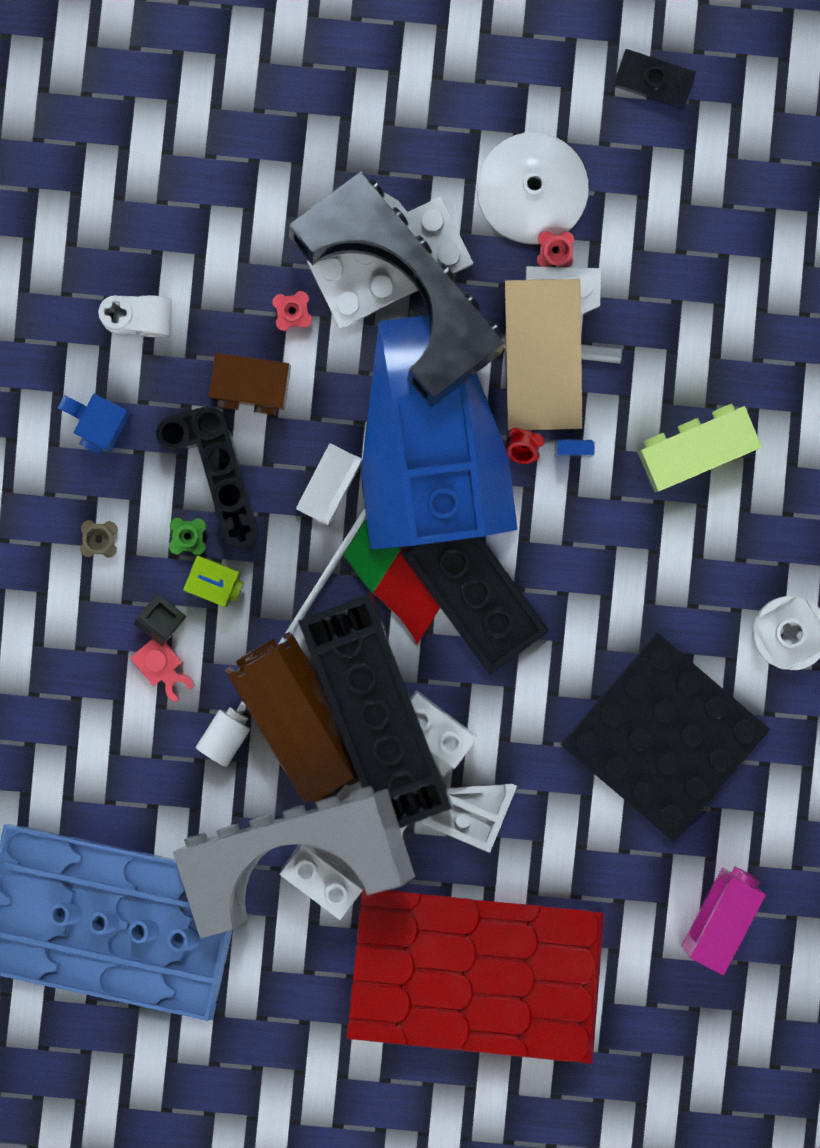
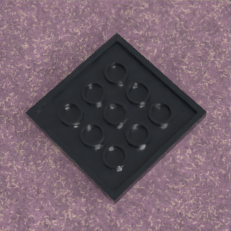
M656 632L560 745L674 842L770 731V728Z

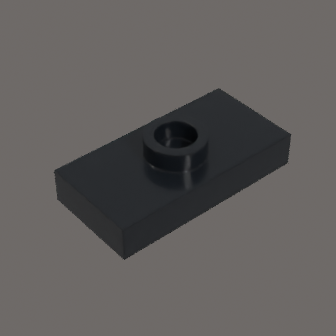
M625 49L613 87L684 109L696 71Z

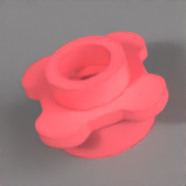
M549 231L541 232L538 236L540 244V255L537 257L538 265L541 267H549L550 265L570 267L573 263V235L567 231L561 234H551ZM554 246H557L559 248V251L557 253H553L552 251Z
M298 291L292 296L278 294L274 297L272 304L277 309L278 318L275 323L278 329L287 331L290 327L301 326L306 328L311 324L312 316L307 310L309 297L305 292ZM292 307L295 308L296 313L290 314L289 309Z

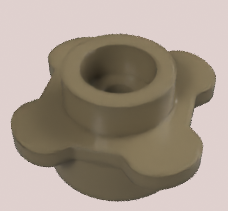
M88 520L81 525L83 544L80 546V551L85 557L103 554L105 557L111 558L117 553V547L114 545V535L118 532V527L114 522L107 521L104 524H95L93 521ZM99 535L102 537V542L100 543L96 542V537Z

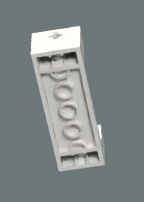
M416 690L411 697V701L435 764L440 769L444 778L451 768H456L475 743L477 737L473 732ZM360 782L351 786L345 784L337 794L339 801L351 799V792L362 789ZM407 826L400 828L401 834ZM299 844L280 872L283 878L339 920H341L363 890L361 880L346 862L333 853L315 846Z

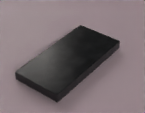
M482 537L415 545L402 554L408 565L489 675L549 632V629Z

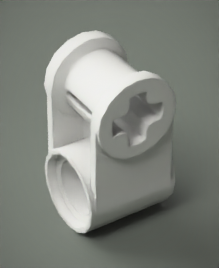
M115 295L107 297L100 304L99 318L105 328L112 333L135 334L145 337H170L171 298L163 296L135 297ZM120 306L126 316L120 317L119 323H114L112 318L108 316V313H113L115 307Z

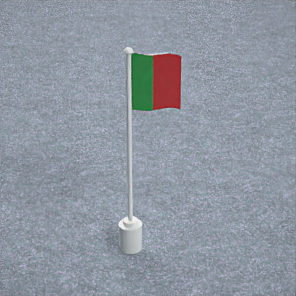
M364 507L286 633L294 634L299 626L298 621L304 618L343 555L365 586L401 619L412 634L416 644L419 643L440 607L402 556L413 546L370 549ZM282 637V639L280 640L279 644L285 642V640L283 639V637ZM243 701L237 710L229 707L227 712L219 709L195 747L201 753L225 767L229 765L251 730L245 725L248 718L243 715L246 710Z

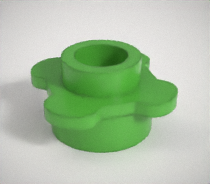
M174 518L170 522L169 527L172 530V541L169 543V549L172 553L180 554L183 551H188L195 555H200L205 551L206 545L203 542V532L207 526L202 519L196 518L193 521H183L181 518ZM185 533L191 534L189 540L184 538Z

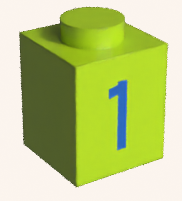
M197 555L183 590L223 607H228L230 600L235 603L237 602L244 582L239 580L240 571Z

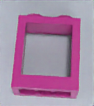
M735 866L732 872L722 867L681 944V947L691 959L723 976L766 896L758 888L760 881L756 880L753 875Z

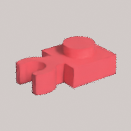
M152 639L130 657L153 686L161 680L166 684L165 692L168 698L174 702L180 699L174 691L176 682L181 681L185 683L190 690L195 687L193 680L188 675L179 674L176 671V668L183 661L167 642L161 646Z

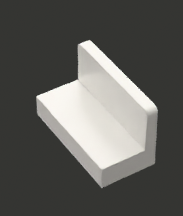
M329 443L296 509L329 526L363 459Z

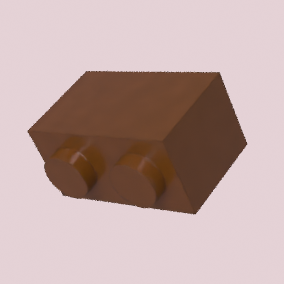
M215 353L209 398L217 401L216 407L239 410V404L254 406V413L275 416L276 409L285 410L291 365L284 362Z

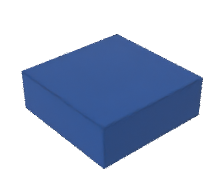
M559 439L555 443L554 456L592 457L595 451V442L593 440Z

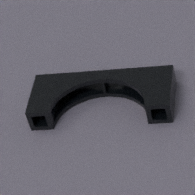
M359 172L290 223L289 238L312 266L325 258L338 254H365L393 265L415 285L427 307L430 320V340L422 356L409 368L407 380L432 408L501 355L504 346V336L493 321L487 322L478 312L480 307L474 297L468 292L463 294L457 287L452 271L443 263L439 265L430 255L432 250L426 240L420 235L415 237L407 227L408 221L404 214L397 207L392 209L383 199L385 195L378 183L373 179L368 181Z

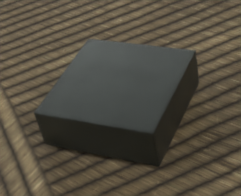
M157 593L138 615L133 624L159 645L163 646L187 616Z

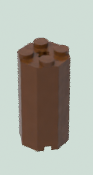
M287 632L282 635L285 642L277 644L275 639H271L236 661L239 666L238 670L235 671L228 667L225 673L299 797L304 803L312 800L315 806H317L316 802L333 797L335 795L333 791L345 783L347 786L354 785L359 782L323 685L294 635Z

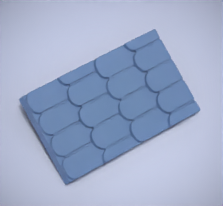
M4 824L0 840V976L201 1020H213L232 930L200 938L175 859L136 852L29 827Z

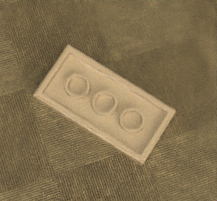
M580 278L505 280L508 430L515 427L522 430L582 429Z

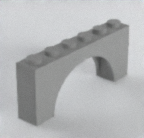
M372 786L351 792V799L340 802L338 796H333L316 802V809L306 811L305 806L301 805L283 811L284 817L273 820L271 814L249 821L251 827L240 829L238 824H233L218 829V836L207 839L206 833H201L184 839L186 846L174 851L173 854L200 938L234 930L248 921L245 894L249 877L258 861L269 850L279 846L293 844L310 845L333 853L354 870L361 880L367 895L400 887L413 879L415 875L388 790L384 789L374 792Z

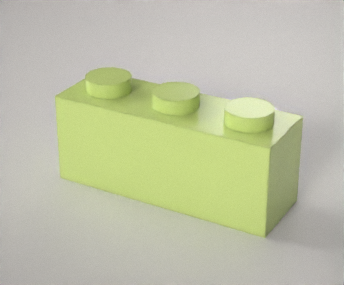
M731 403L713 411V420L700 424L699 419L696 418L678 426L680 432L678 435L666 439L665 434L661 433L643 441L646 448L638 451V455L654 492L664 490L762 448L745 406L735 410Z

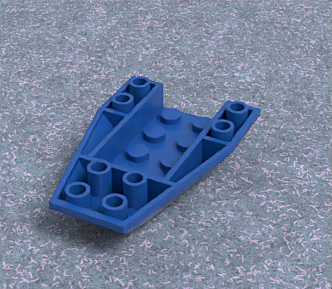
M429 315L378 322L361 468V482L370 549L422 545L518 530L509 456L477 373L432 408L407 380L409 368L418 361L429 343Z

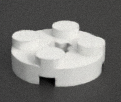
M783 596L771 600L762 607L752 623L753 642L757 652L767 663L779 669L800 670L811 666L820 658V608L816 604L801 597ZM787 623L791 627L797 625L800 629L796 634L798 640L795 643H792L789 639L783 641L781 634L784 632L783 626Z

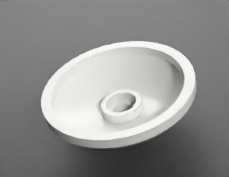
M522 133L502 141L486 157L478 177V201L484 217L499 234L514 242L536 245L539 244L538 236L541 232L549 231L551 234H561L564 231L568 232L578 222L587 203L588 177L581 159L568 144L544 133ZM531 178L538 179L541 182V188L535 191L529 189L527 185L528 180Z

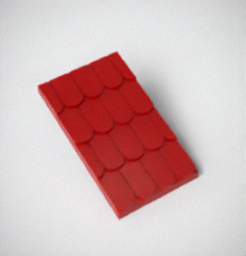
M363 888L347 1039L593 1064L604 914L585 910L388 890L367 895L365 888Z

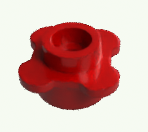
M518 427L510 429L508 434L510 440L504 445L509 458L519 464H529L538 460L540 456L538 450L539 447L544 445V437L538 433L534 434L531 431L522 430Z

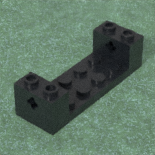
M366 594L299 620L298 623L361 787L372 786L374 792L384 789L388 790L399 828L452 809V800L440 769L435 764L384 631L385 626L373 594Z

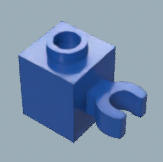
M93 393L87 406L66 395L63 396L58 406V409L80 419L73 433L82 437L79 445L97 454L100 453L102 448L112 452L131 415V412L95 393Z

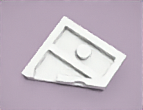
M514 784L447 788L452 800V809L426 818L420 824L490 853L517 786Z

